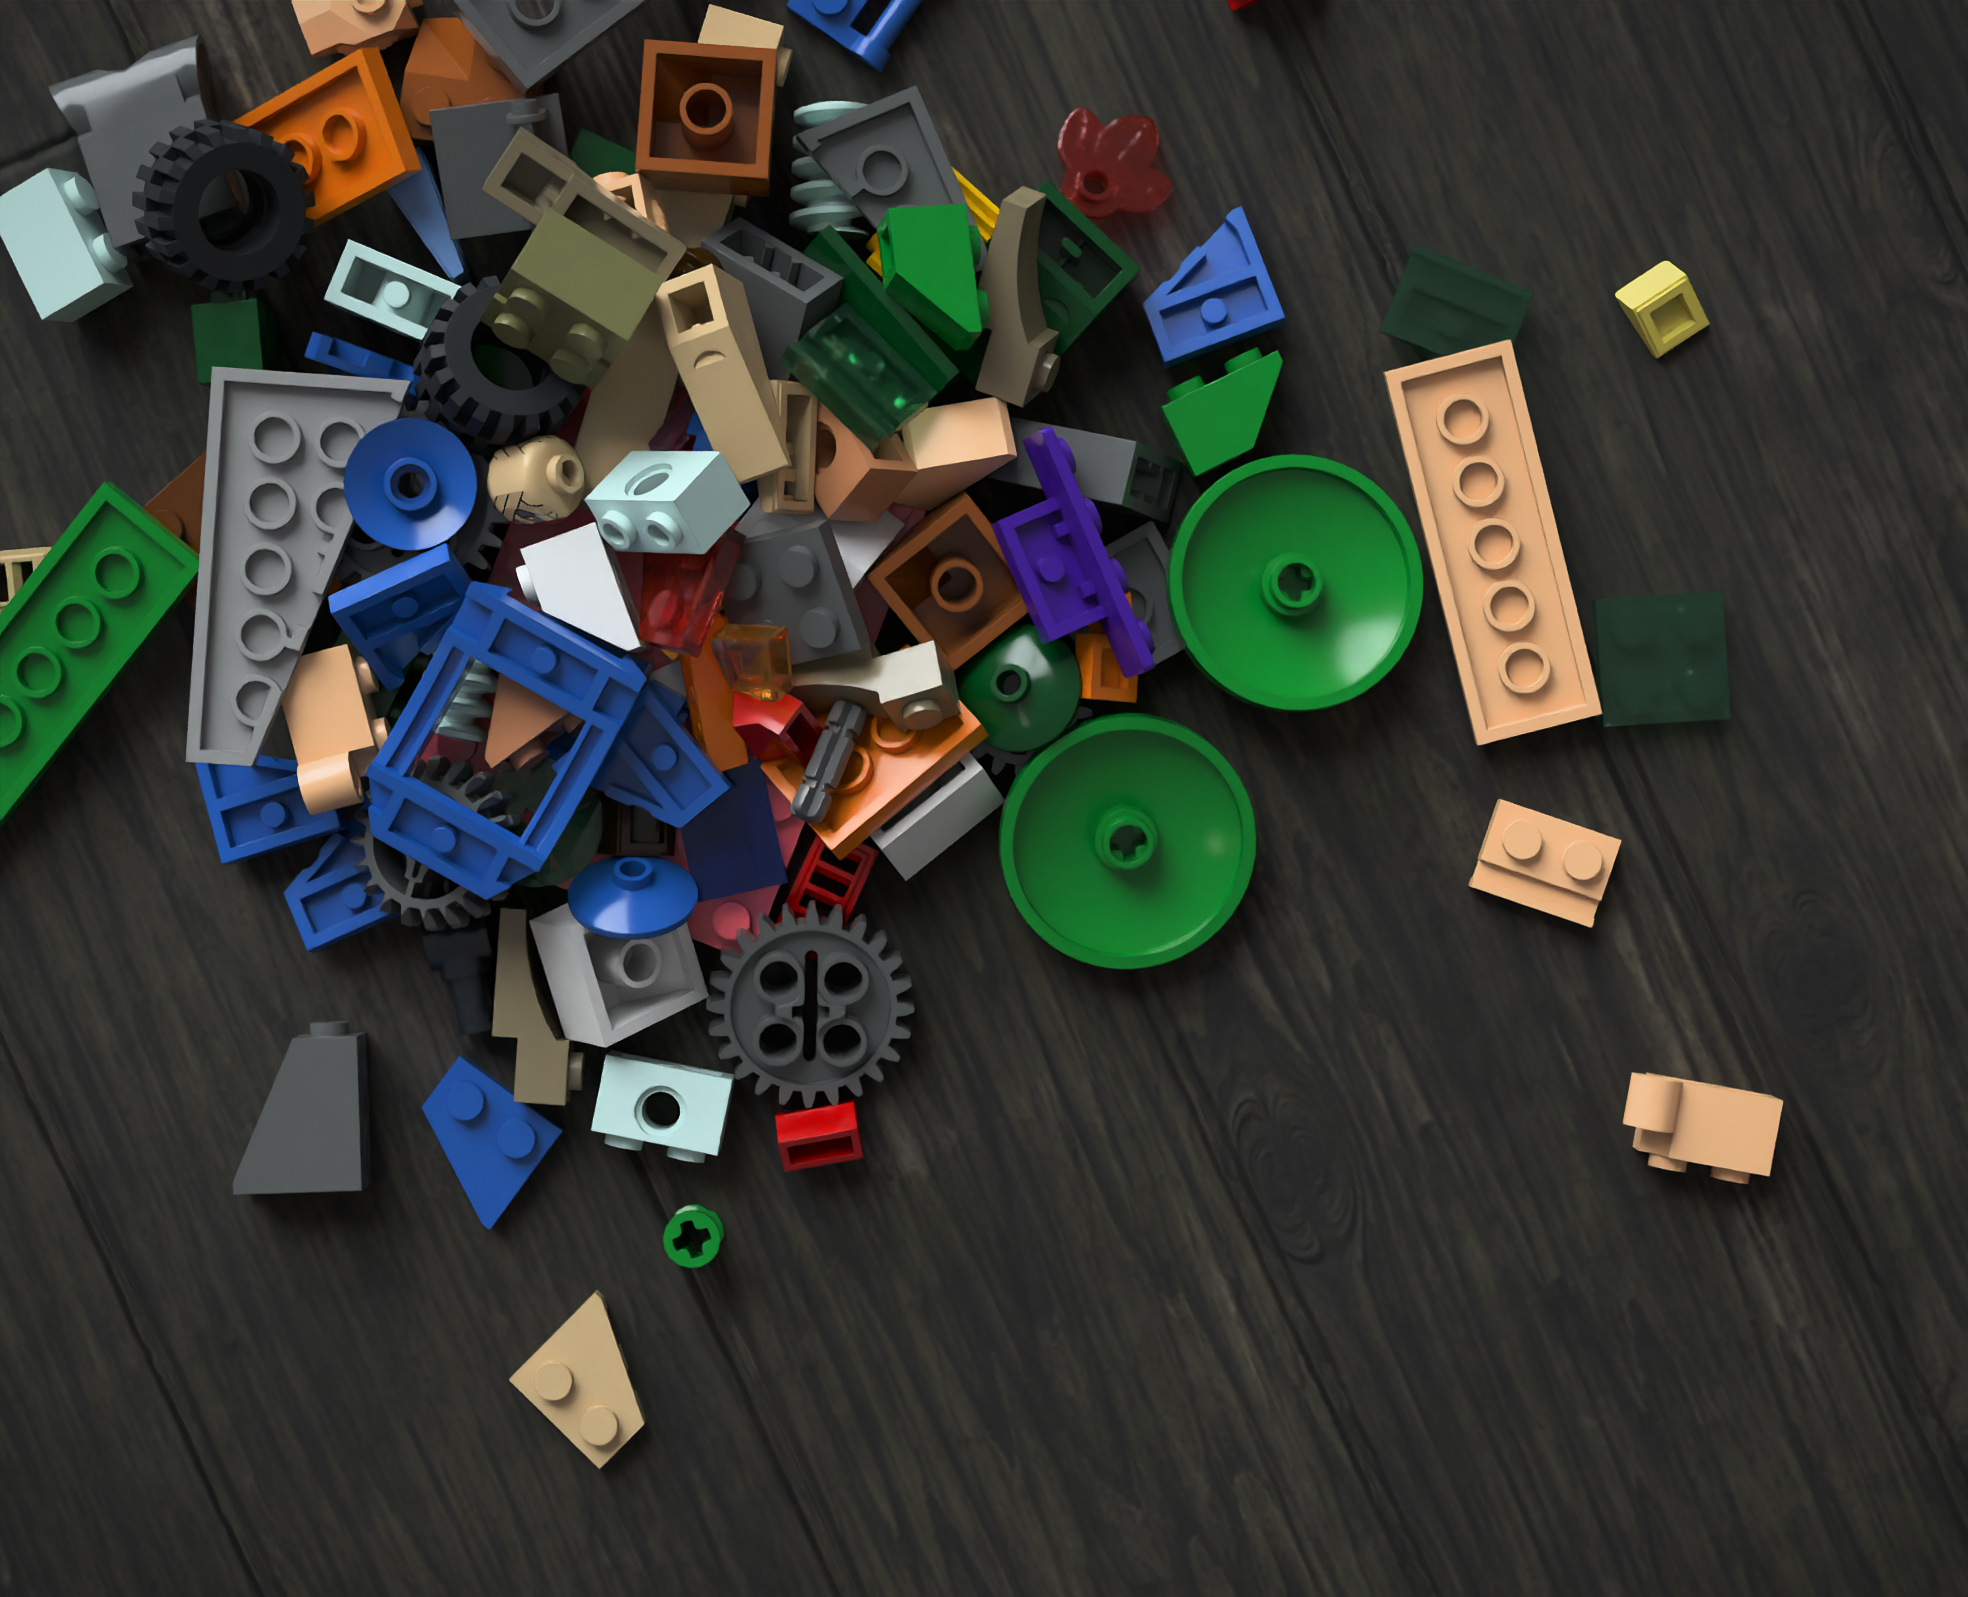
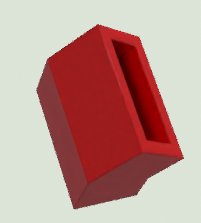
M773 685L734 691L733 728L760 762L788 759L806 770L818 739L823 732V728L804 703Z
M855 1099L840 1101L837 1105L828 1103L812 1106L811 1108L778 1112L775 1116L778 1145L785 1172L864 1158L861 1141L862 1134Z

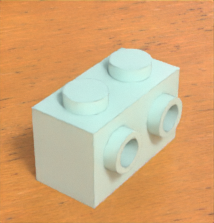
M46 168L0 196V236L41 319L74 322L133 287V284L125 269L127 257L113 248L109 233H107L97 212L99 203L92 186L86 179L79 176L77 172Z

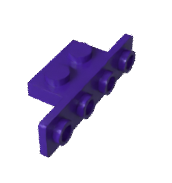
M1051 426L1042 429L1023 439V445L1047 500L991 524V527L1042 644L1051 642L1100 620L1124 677L1130 678L1155 668V663L1151 656L1155 649L1152 635L1146 624L1140 618H1135L1125 596L1129 589L1126 575L1118 561L1114 558H1109L1099 535L1102 533L1100 515L1092 501L1088 498H1083L1073 475L1076 473V462L1069 445L1063 438H1057Z

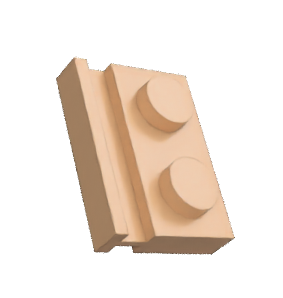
M1498 799L1477 858L1478 862L1473 877H1471L1468 886L1592 928L1599 900L1601 901L1622 840Z

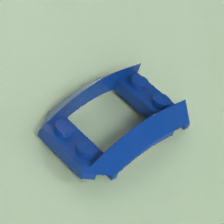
M473 581L469 585L465 593L466 597L451 626L447 628L420 682L376 758L370 763L365 776L369 777L372 805L368 808L371 835L487 900L510 888L512 884L542 869L601 767L647 678L628 653L621 660L509 596L513 588ZM475 660L482 662L586 721L522 837L513 834L410 775L454 701Z

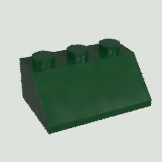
M830 224L823 229L802 252V254L844 278L823 362L831 371L864 374L890 422L907 411L935 407L960 384V371L911 315L884 292V285L836 230Z

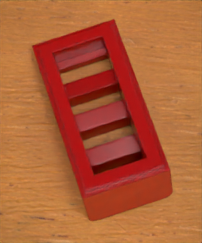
M816 835L785 903L791 906L796 918L805 917L806 908L799 905L804 894L832 907L840 904L842 905L843 923L846 924L880 850L864 842L845 856L859 863L855 874H852L821 860L825 848H829ZM814 872H819L849 886L844 898L811 883L810 880ZM782 911L776 924L782 922ZM819 914V918H826V919H827V917L822 916V915ZM810 950L805 954L806 957L818 962V954L815 951Z

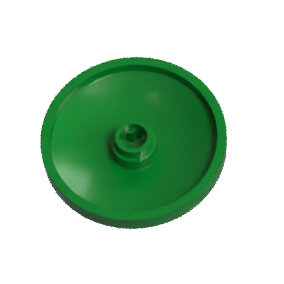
M1296 454L1277 455L1247 463L1229 472L1207 489L1188 510L1174 536L1166 568L1167 605L1175 633L1184 651L1202 674L1218 688L1244 703L1262 709L1289 713L1312 712L1333 707L1362 694L1378 683L1401 658L1415 632L1423 600L1422 563L1414 535L1405 517L1390 497L1373 481L1344 464L1326 458Z
M1142 713L1107 714L1087 719L1067 728L1055 741L1038 749L1023 765L1011 785L1002 809L998 838L999 858L1006 885L1016 907L1030 927L1052 947L1067 956L1098 967L1111 969L1147 968L1167 963L1195 950L1218 932L1239 905L1252 875L1256 855V826L1249 797L1239 776L1226 758L1204 737L1182 724L1155 715Z

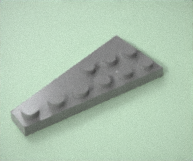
M212 366L186 762L256 766L356 524L348 509L344 495L343 480L348 458L359 440L370 430L385 422L399 419L412 388V381Z

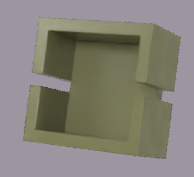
M548 207L481 316L480 321L491 327L496 337L505 344L518 349L525 348L548 362L554 373L562 379L574 384H583L594 390L628 343L665 279Z

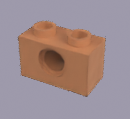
M815 369L805 383L818 384L814 486L816 503L829 520L876 523L918 473V470L864 374Z

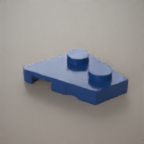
M260 754L256 766L194 762L221 863L231 866L348 829L343 808L313 816L309 814L298 782V762L296 760Z

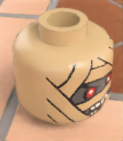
M554 435L536 436L501 448L495 452L489 465L487 488L492 502L498 511L509 521L520 525L565 518L578 508L584 495L585 474L583 464L575 449L566 440Z

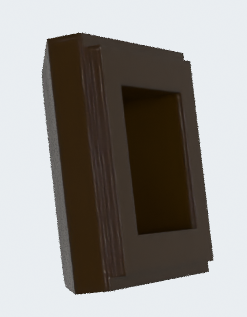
M598 791L595 844L598 854L674 856L675 826L652 817L649 812L634 805L628 806L606 796L605 792Z

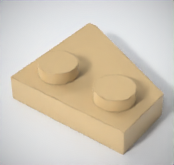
M596 1290L512 1375L509 1381L600 1469L645 1424L646 1417L637 1391L634 1390L628 1374L629 1367L621 1344L618 1345L607 1312L608 1306L605 1297Z

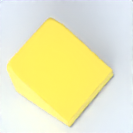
M1669 261L1659 263L1615 293L1621 308L1656 359L1710 324L1687 275Z

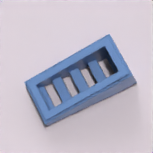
M418 146L415 150L422 170L386 190L454 284L463 286L471 280L469 275L470 269L459 239H450L442 191L431 161L421 147Z

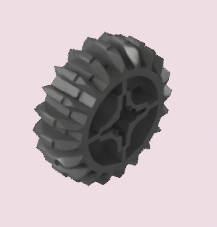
M431 756L426 764L420 758L410 774L412 777L506 830L516 827L522 820L517 814L503 815L502 809L507 805L512 795L508 794L507 791L490 793L495 776L489 772H478L473 776V763L470 761L456 760L451 765L447 756ZM369 789L365 792V794L371 802V793ZM368 809L358 810L353 815L361 824L366 826L365 834L354 835L349 842L356 847H364L366 858L359 859L352 868L358 872H371L373 877L366 884L363 892L369 896L385 893L380 911L386 914H396L401 911V924L412 927L419 926L423 921L425 929L428 931L443 930L447 923L453 929L463 928L470 923V915L475 918H482L492 912L489 899L494 901L504 900L509 895L506 889L485 900L462 886L457 887L445 896L436 895L440 881H447L448 878L407 855L406 869L400 851L371 835Z

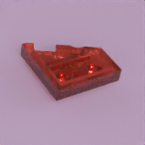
M729 527L705 554L643 552L638 639L659 649L699 658L747 536Z

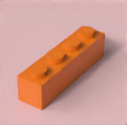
M710 604L671 614L694 739L721 772L749 764L746 751L749 747L733 728L734 691L739 690L738 688L735 689L733 676L738 675V667L733 653L729 652L727 639H730L732 634L727 617L720 615Z

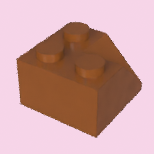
M458 17L423 19L404 72L399 106L414 148L420 146L421 149L435 151L429 110L523 98L521 93ZM544 82L525 97L543 95Z
M645 39L635 163L636 173H640L651 181L654 189L769 197L778 75L777 49Z
M965 490L943 502L914 525L866 574V577L918 642L923 644L934 640L954 671L1028 613L991 527V523Z

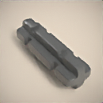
M838 700L832 707L824 725L828 730H823L801 779L805 784H800L790 805V812L795 817L812 824H819L825 817L833 799L829 794H834V791L837 789L855 746L852 740L857 739L867 718L866 711L860 706L845 700Z

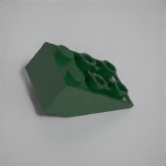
M1046 179L1036 190L1046 194L1038 237V286L1047 328L1059 332L1053 354L1059 355L1062 359L1138 278L1141 268ZM991 240L986 245L987 251L989 249ZM982 273L975 275L977 288ZM920 321L918 325L948 357L960 373L976 387L992 330L982 328V333L969 350L956 351ZM981 392L986 398L993 397L991 395ZM1006 402L1008 413L1010 414L1017 405Z

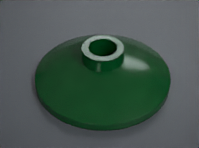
M1014 624L963 663L958 679L959 700L978 719L989 734L983 740L984 743L1002 751L1014 753L1029 752L1040 749L1055 741L1069 727L1078 711L1082 697V674L1073 651L1061 638L1042 644L1034 625ZM1018 673L1021 678L1019 690L1013 695H1006L1003 689L1005 679L1011 674Z

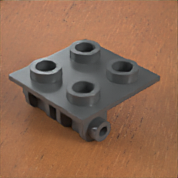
M559 93L429 110L450 239L455 240L530 229L533 233L537 225L482 190L520 127L569 158Z

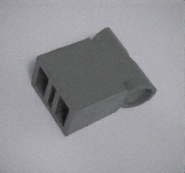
M199 34L149 51L125 70L107 71L97 69L48 86L58 107L78 135V142L112 246L120 254L126 256L133 264L154 258L145 247L150 238L138 233L134 221L144 216V211L132 206L133 191L143 192L145 181L136 178L140 165L151 168L156 160L148 151L157 141L167 145L172 144L173 141L169 132L180 125L193 130L194 121L209 119L220 123L213 108V85L208 50L202 35ZM236 169L217 176L210 182L202 194L198 214L201 229L207 239L237 229L246 216L248 203Z

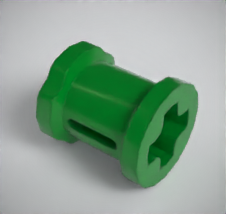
M699 1203L689 1204L677 1210L674 1217L667 1224L663 1235L664 1249L669 1258L679 1266L687 1268L702 1267L709 1263L718 1253L720 1243L724 1238L723 1221L716 1211L707 1209ZM686 1221H693L696 1229L707 1228L710 1232L702 1244V1250H695L692 1242H680L678 1237L685 1230Z

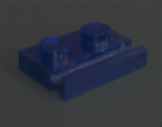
M758 758L749 759V764L722 771L733 786L680 829L689 871L698 888V903L789 882L765 773L760 768L763 764Z

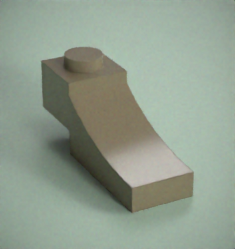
M520 127L486 179L482 190L535 225H538L547 208H552L665 279L663 281L665 282L687 250V245L612 194L577 167V163Z
M1025 186L1020 187L1002 200L977 288L985 289L989 305L987 328L992 330L975 390L1020 407H1024L1041 391L1047 393L1050 390L1057 376L1061 361L1059 355L1053 354L1059 332L1047 328L1038 286V237L1046 194Z
M934 640L883 656L873 642L870 641L860 650L747 675L749 688L773 685L802 701L812 715L830 713L835 702L845 700L860 706L866 711V714L892 719L900 732L908 729L924 730L938 725L942 719L962 714L954 670Z
M507 905L500 908L492 1036L518 1038L513 1102L565 1106L571 1101L572 1090L582 1091L585 1053L574 1052L575 1041L566 1039L561 1034L545 1000L536 965L533 932L529 923L533 919V907Z

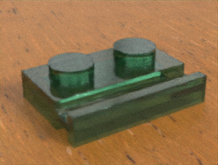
M1415 244L1379 333L1437 357L1455 354L1504 340H1511L1513 346L1524 320L1525 312L1535 292Z
M847 302L807 331L804 337L797 343L794 341L790 344L779 360L872 452L885 439L891 438L927 409L938 394Z

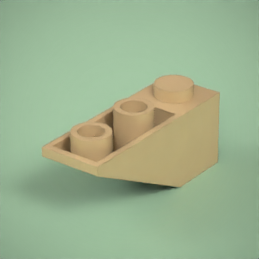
M714 264L663 282L655 298L668 347L713 451L722 452L740 485L791 467L790 456L743 282Z

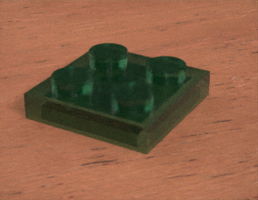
M1723 591L1591 600L1597 693L1603 713L1599 715L1600 727L1731 718Z

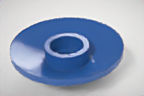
M419 418L394 419L370 430L353 448L344 472L345 500L356 523L367 535L377 542L399 550H423L439 545L451 538L467 521L472 512L477 494L475 467L463 443L443 426ZM407 473H416L424 481L422 493L415 498L403 496L398 489L400 478Z
M616 855L598 860L583 868L573 878L568 889L569 909L573 917L582 926L596 934L623 940L649 939L670 933L681 927L692 917L698 904V888L691 874L677 863L658 856Z

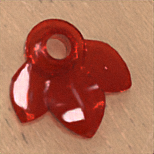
M1084 106L1075 109L1065 120L1059 133L1056 147L1057 154L1067 170L1062 179L1061 193L1090 221L1106 219L1117 210L1139 215L1148 213L1156 209L1169 195L1173 188L1172 181L1159 170L1150 167L1159 143L1158 130L1154 120L1148 116L1128 115L1112 121L1105 127ZM1087 179L1097 180L1103 184L1105 192L1092 194L1086 190L1083 182Z

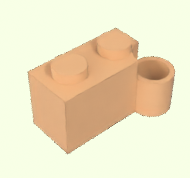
M344 644L301 656L282 701L298 762L297 775L301 794L311 816L364 801L360 778L367 777L365 773L370 763L374 761L392 731L386 717L377 719L371 698V693L379 692L378 678L365 659L360 656L357 648L351 644Z
M1632 1072L1623 1124L1636 1127L1632 1147L1638 1151L1650 1153L1649 1166L1686 1172L1687 1162L1712 1166L1711 1177L1748 1184L1750 1173L1764 1176L1770 1175L1783 1100L1772 1095L1648 1072L1646 1074Z

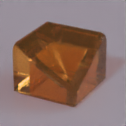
M726 624L710 636L711 649L729 689L765 702H778L793 689L787 626Z

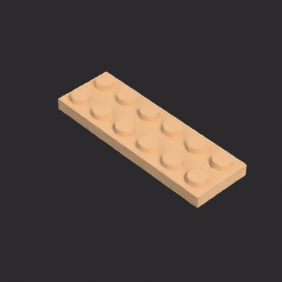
M1504 340L1383 372L1475 743L1482 745L1603 714L1511 340Z

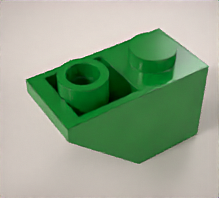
M966 204L888 208L877 227L884 292L954 350H969L982 333V328H987L989 305L985 289H977L974 265H978L980 262L981 241L978 227L968 223Z
M1256 347L1224 363L1227 375L1207 385L1204 384L1201 375L1166 392L1170 403L1162 406L1159 414L1191 480L1249 453L1254 448L1283 363L1278 350L1262 357L1259 348Z

